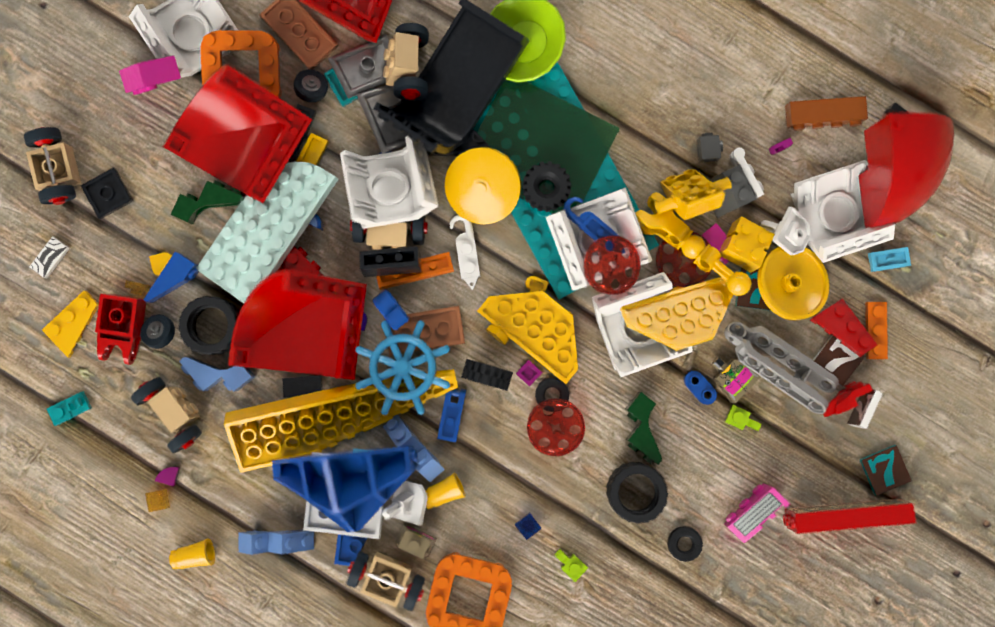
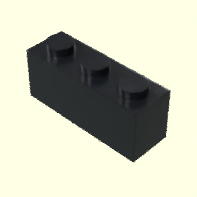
M418 246L360 251V270L364 277L422 272L421 254Z

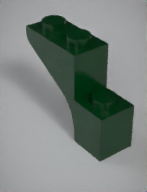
M216 180L213 183L207 181L199 199L187 193V196L180 194L170 215L193 225L196 218L204 210L239 206L244 197L241 196L242 192L234 188L231 191L225 189V184Z
M638 392L625 408L628 412L627 416L634 422L640 421L626 438L629 442L627 446L636 453L638 450L644 454L642 458L651 465L653 462L659 465L662 461V456L649 427V416L656 403L642 392Z

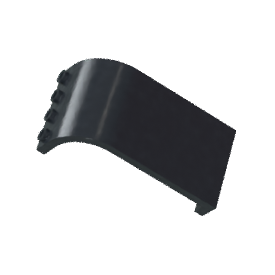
M460 0L458 3L462 8L418 77L425 80L428 84L427 97L420 101L401 100L390 107L377 102L373 108L379 113V118L385 122L392 121L395 129L402 133L405 130L409 133L408 137L416 143L420 140L424 143L423 148L431 153L436 151L441 154H448L466 140L529 43V40L524 35L468 0Z

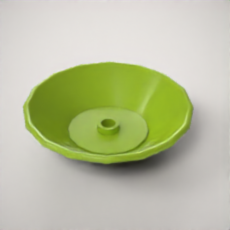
M504 0L491 11L490 15L529 39V43L509 72L506 80L517 83L533 81L548 73L560 59L566 42L565 23L558 9L547 0Z

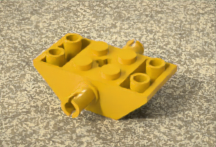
M689 169L684 171L683 174L669 176L666 180L660 182L667 199L654 202V206L658 214L673 209L681 218L686 220L720 208L725 196L724 190L732 188L731 181L728 177L711 182L697 170Z

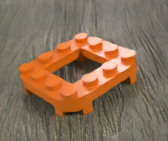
M218 30L210 32L203 37L200 47L202 86L222 67V51H258L260 86L275 96L281 97L280 46L272 35L258 30Z
M458 552L444 556L437 564L426 608L428 625L431 627H502L512 588V578L507 568L498 562L493 563L461 555ZM454 575L492 584L483 620L446 611Z

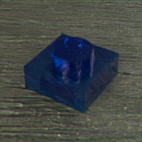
M530 512L515 523V526L526 540L542 529Z

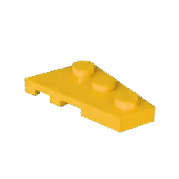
M84 290L49 322L42 331L68 358H71L77 342L82 338L81 335L86 326L89 325L99 303Z

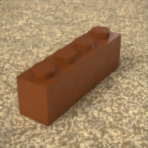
M866 96L790 101L785 106L787 128H793L794 131L804 130L805 127L821 129L828 125H831V128H839L843 124H850V127L860 126L868 119Z

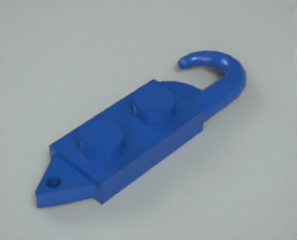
M572 197L565 202L564 210L567 218L608 253L617 252L625 254L621 242L622 237L594 213L584 212L578 217L571 211V204L573 202L583 203L582 199Z

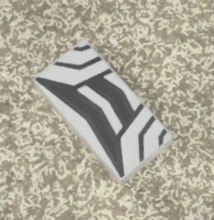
M52 236L29 267L47 279L70 248Z

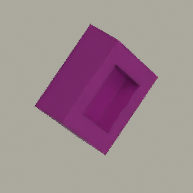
M527 360L517 371L516 375L530 387L543 372L531 361Z

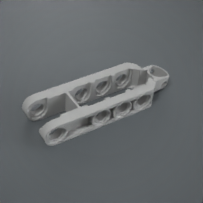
M732 322L725 328V338L736 346L735 352L739 362L810 411L817 414L826 412L829 405L828 401L819 395L818 391L806 384V381H809L824 392L832 393L836 390L839 383L835 375L763 326L748 328L743 323ZM751 343L795 372L794 377L787 373L783 367L780 368L771 362L770 358L764 357L755 351Z

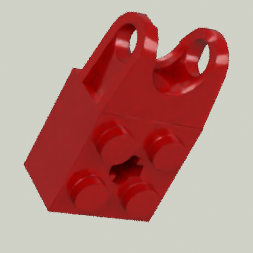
M100 294L95 332H97V356L99 360H108L114 346L117 345L122 350L124 363L128 365L133 364L140 346V331L145 318L147 302L143 298Z

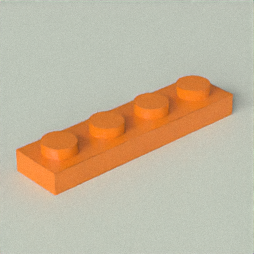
M446 252L422 258V272L376 276L379 289L383 290L454 272L450 253Z

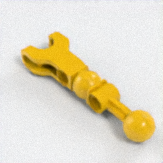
M655 192L648 198L647 205L654 215L643 210L635 212L643 234L658 235L668 244L676 247L677 250L681 248L682 253L686 257L696 259L693 263H696L702 271L709 272L713 269L727 281V289L732 294L742 296L749 292L752 285L751 278L744 272H733L719 261L721 253L715 247L710 246V244L706 246L705 241L700 236L691 235L694 231L690 230L688 225L674 214L673 209L661 214L657 213L654 202L667 199L663 195Z

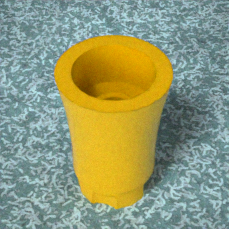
M455 472L425 490L428 496L427 509L466 497L463 485Z
M207 538L198 543L170 551L169 562L172 569L214 565L215 550L212 541Z

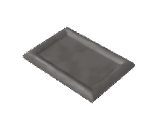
M386 35L379 37L377 43L369 41L328 58L348 99L386 83V78L383 77L384 66H386V60L383 58L384 51L388 49L389 44Z
M385 85L357 94L382 154L407 146L405 137L409 133L405 130L403 133L393 127L394 123L392 121L385 122L378 117L379 113L373 109L377 102L390 107L401 101V99L394 95L393 86Z

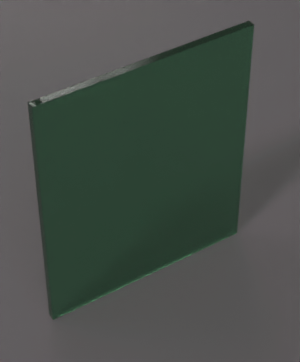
M505 79L477 133L491 148L504 153L515 164L521 178L520 198L525 200L522 187L526 172L533 165H538L539 162L544 161V163H548V161H551L552 164L558 163L560 164L559 167H564L566 173L570 176L571 192L568 199L579 197L584 200L620 128L528 82L517 83ZM543 180L539 184V190L543 194H551L554 191V184L550 180ZM573 202L570 208L581 205L582 203ZM564 205L555 211L551 210L550 213L555 214L563 211Z

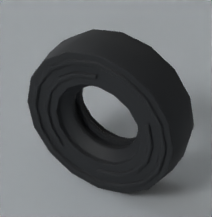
M547 378L537 386L535 398L542 409L548 412H556L566 406L570 393L567 385L560 379ZM554 387L558 389L560 397L556 402L546 400L545 392L548 388Z
M682 526L671 532L667 545L674 558L679 561L688 562L693 561L700 555L703 542L696 530L691 527ZM689 537L692 540L690 550L681 551L678 548L680 538Z

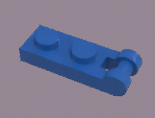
M454 389L446 393L437 439L456 443L467 389ZM451 397H458V403L451 402Z

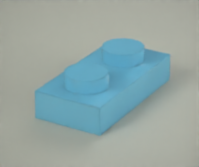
M908 247L868 253L871 272L911 266Z

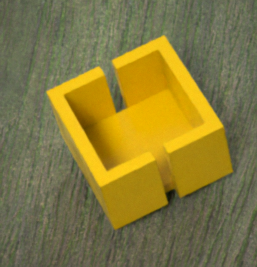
M741 216L731 224L726 236L727 239L724 240L719 252L721 257L751 273L761 267L767 254L766 250L769 249L775 234Z

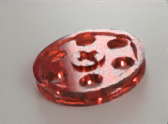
M693 232L691 234L700 236L705 241L706 246L709 244V242L702 235L696 232ZM663 240L659 245L656 253L657 270L659 273L664 272L663 265L665 263L672 264L673 271L665 274L673 286L685 288L703 282L710 275L711 271L705 272L703 275L697 273V264L693 263L696 259L687 258L689 263H684L679 269L682 262L680 256H685L682 253V249L677 250L676 247H673V253L666 254L663 247L668 243ZM681 273L689 275L688 283L680 282L679 276Z
M621 236L601 237L594 241L586 251L583 264L584 273L589 284L598 292L608 295L624 293L638 279L640 273L639 254L634 245ZM608 240L613 243L611 251H608L605 247ZM625 247L630 252L628 258H624L622 255V250ZM593 253L599 255V261L596 264L591 259ZM609 262H613L615 268H611ZM627 267L632 269V276L630 278L625 275ZM597 272H600L602 275L600 283H597L594 279ZM614 279L619 282L617 290L611 287V282Z
M552 398L542 401L531 411L527 421V433L532 445L541 453L549 456H563L574 451L580 445L585 434V423L580 410L573 403L560 398ZM545 406H552L554 412L551 415L544 414L543 409ZM565 408L573 410V414L570 417L562 415V411ZM538 420L542 423V427L535 430L531 427L533 421ZM559 424L560 430L555 429L553 431L552 425ZM573 425H578L580 427V432L577 434H572L570 432V427ZM541 438H548L550 443L542 447L539 444V440ZM559 441H568V447L565 449L559 448Z

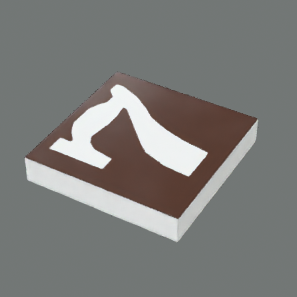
M831 335L813 361L835 375L839 380L838 385L844 386L866 356L859 357L841 344L840 340Z
M873 390L860 396L857 401L858 406L853 409L847 424L866 429L881 399L882 392Z

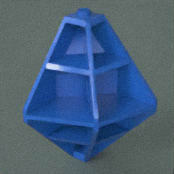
M414 446L273 460V479L300 495L345 531L355 532L360 531L416 470L415 462L418 460L417 450H414Z

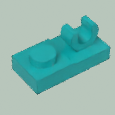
M83 391L47 408V411L54 426H58L92 409Z

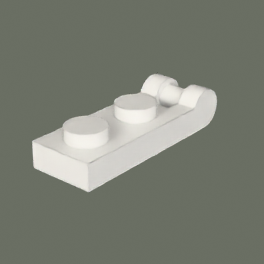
M736 148L730 154V160L734 167L741 165L757 199L764 195V187L759 180H756L753 167L747 164L744 158V149Z

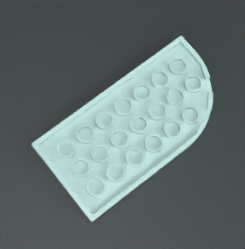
M287 163L264 203L245 195L244 200L236 208L196 269L238 300L245 303L250 293L263 279L277 272L339 179L323 168L311 163Z

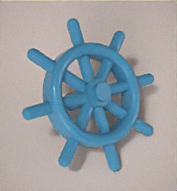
M422 320L417 322L412 335H393L388 322L382 321L381 326L386 339L380 342L374 351L362 346H357L355 349L356 353L370 358V377L357 382L355 387L361 390L374 384L377 390L386 396L381 409L383 415L388 414L393 400H412L417 413L422 415L425 413V409L420 396L432 384L445 389L450 387L448 381L435 376V358L448 353L450 347L445 345L432 351L419 338L425 325ZM397 343H409L404 356H402ZM416 346L423 351V355L410 360ZM388 347L391 348L395 360L382 355ZM428 361V373L414 368ZM379 362L393 367L378 373ZM395 375L392 385L388 389L382 383V380ZM410 375L420 378L424 382L416 388ZM402 379H404L409 392H397Z

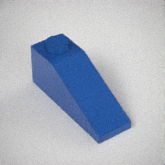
M175 251L143 300L153 303L188 283L191 279L193 280L198 274L196 269L198 264Z

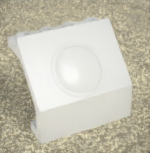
M168 0L148 10L143 4H138L129 15V18L156 59L175 56L181 78L192 76L201 70L200 47L205 35L218 30H238L219 0ZM222 51V57L232 51Z
M407 136L405 137L407 146L399 151L372 156H360L347 150L340 153L352 221L361 223L362 229L417 220L438 206L426 149L423 148V142L419 140L416 143Z
M866 160L794 183V193L791 194L794 206L810 222L811 237L808 245L822 263L894 239V223L865 228L858 175L869 169Z
M626 188L570 208L578 217L584 212L594 213L622 237L621 242L625 254L617 252L608 253L568 219L565 210L546 217L572 290L589 286L595 281L652 261Z
M664 272L592 297L598 326L614 371L617 370L620 377L693 352L692 346L675 350L627 327L620 311L622 306L668 293L672 289V283Z

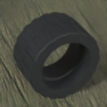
M214 296L198 297L187 304L179 317L178 329L180 337L186 346L200 354L220 355L229 352L240 311L228 300ZM207 308L220 309L224 312L228 321V329L224 338L215 344L203 342L196 332L197 319Z
M629 462L620 465L609 477L606 486L608 502L622 519L636 524L647 523L656 519L663 512L667 504V484L662 475L651 466L641 462ZM633 474H641L648 477L654 485L655 493L653 500L642 510L626 508L619 498V487L622 481Z

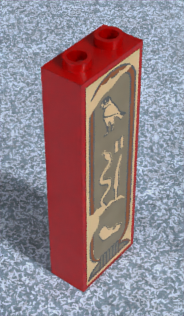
M902 499L785 509V514H783L784 525L797 534L916 523L914 503Z

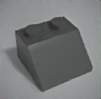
M741 165L709 180L715 182L728 177L732 185L731 189L724 190L725 196L721 207L713 210L717 218L756 200Z

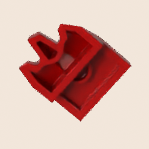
M852 381L845 384V388L840 390L828 403L829 405L823 416L838 415L857 407L856 398L873 391L870 383H862V381L856 383Z

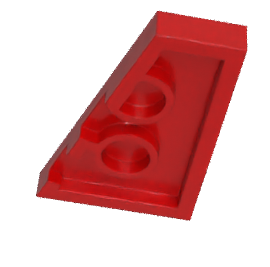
M843 299L810 319L811 322L825 329L826 333L832 334L840 340L841 344L859 357L878 346Z

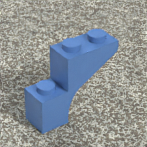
M184 357L179 361L182 364L181 369L184 373L191 375L194 379L193 384L198 390L202 389V391L210 390L224 379V386L229 391L235 392L255 378V375L248 367L233 366L232 368L222 370L192 357Z
M398 414L383 426L396 447L414 446V450H417L418 460L415 462L416 469L429 482L433 481L445 470L438 459L422 444Z
M254 530L238 533V550L240 553L251 555L266 552L288 554L314 549V531Z

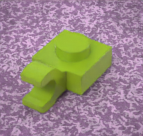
M735 405L731 406L724 421L740 430L748 426L759 431L762 425L757 421L749 419L750 412Z
M561 549L555 553V557L563 563L560 567L561 570L574 582L588 569L574 553L570 558Z

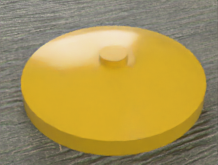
M476 147L461 153L450 164L445 176V193L453 210L462 218L477 224H491L502 220L515 208L521 194V178L513 161L504 153L489 147Z
M780 246L776 247L766 254L761 267L758 269L757 280L761 297L770 310L778 316L787 320H803L817 314L825 305L829 294L828 274L822 261L810 249L805 248L802 253L789 255Z

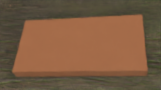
M275 0L259 14L308 69H314L338 47V44L297 0Z
M459 306L407 314L409 321L398 328V330H393L390 326L393 335H412L417 322L422 320L425 325L419 338L430 349L440 348L445 345L465 344ZM397 343L401 354H404L409 343ZM416 346L414 352L422 350ZM388 347L389 356H393L391 348Z

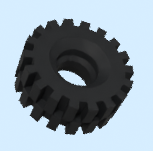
M544 161L539 162L538 165H533L526 172V176H524L523 196H525L526 202H529L532 208L538 209L537 211H555L564 205L570 195V176L566 173L564 167H559L560 164L558 163L552 164L551 161H548V163H544ZM543 180H550L554 184V191L551 194L546 195L539 190V184Z
M466 359L461 378L508 391L513 372Z

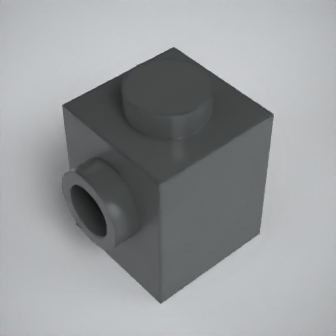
M704 133L697 139L699 163L715 162L721 158L723 142L719 139V135Z

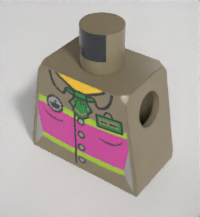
M719 356L711 364L719 371L713 377L714 381L731 403H736L760 378L757 373L736 359H731L726 363Z
M404 523L396 543L398 548L421 559L429 557L437 538Z

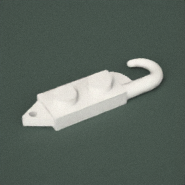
M456 215L450 221V229H453L456 221L461 220L464 222L466 230L465 233L460 234L456 238L461 279H464L473 290L478 277H480L473 226L469 220Z

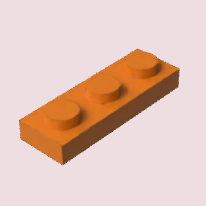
M865 302L866 330L878 344V346L866 353V359H888L887 302Z

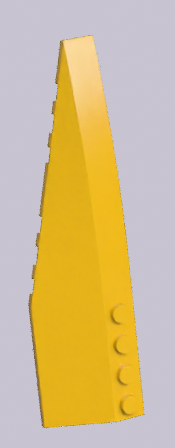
M454 369L436 371L435 376L448 381L450 387L445 389L432 384L420 396L422 404L426 403V400L433 397L437 398L458 388ZM410 375L416 388L424 382V380ZM394 377L384 379L382 383L390 389ZM402 379L397 392L399 393L409 392L404 379ZM355 383L226 412L224 426L239 471L242 473L272 466L273 460L312 456V452L321 453L322 450L328 447L332 448L338 445V442L342 440H349L355 437V434L361 431L366 432L393 419V416L399 413L408 412L410 408L414 407V403L412 400H393L388 414L383 415L381 409L386 396L379 392L374 384L358 390L355 387Z

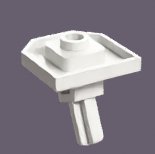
M788 207L779 224L767 220L760 224V227L775 234L772 240L789 255L804 252L811 237L810 222L794 207Z
M406 480L394 493L392 504L382 511L381 514L384 518L389 520L393 517L421 526L428 499L423 485Z

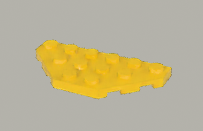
M718 277L622 306L620 311L627 327L670 348L680 350L713 340L734 294L727 289V281L723 277Z
M544 291L489 296L477 310L478 313L494 326L500 328L511 340L565 384L577 372L578 362L573 315Z

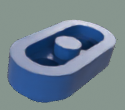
M690 371L684 376L685 386L700 403L709 405L716 400V390L700 372ZM693 377L698 379L696 384H693L691 381ZM707 391L710 393L708 399L704 397V393Z

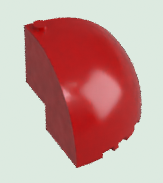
M919 112L889 113L864 131L869 169L858 176L865 228L901 222L919 210L936 192L948 170L954 146V123L947 116Z

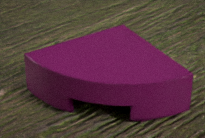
M791 137L770 147V154L774 155L792 146Z
M173 466L162 470L157 475L155 482L175 486L180 467Z

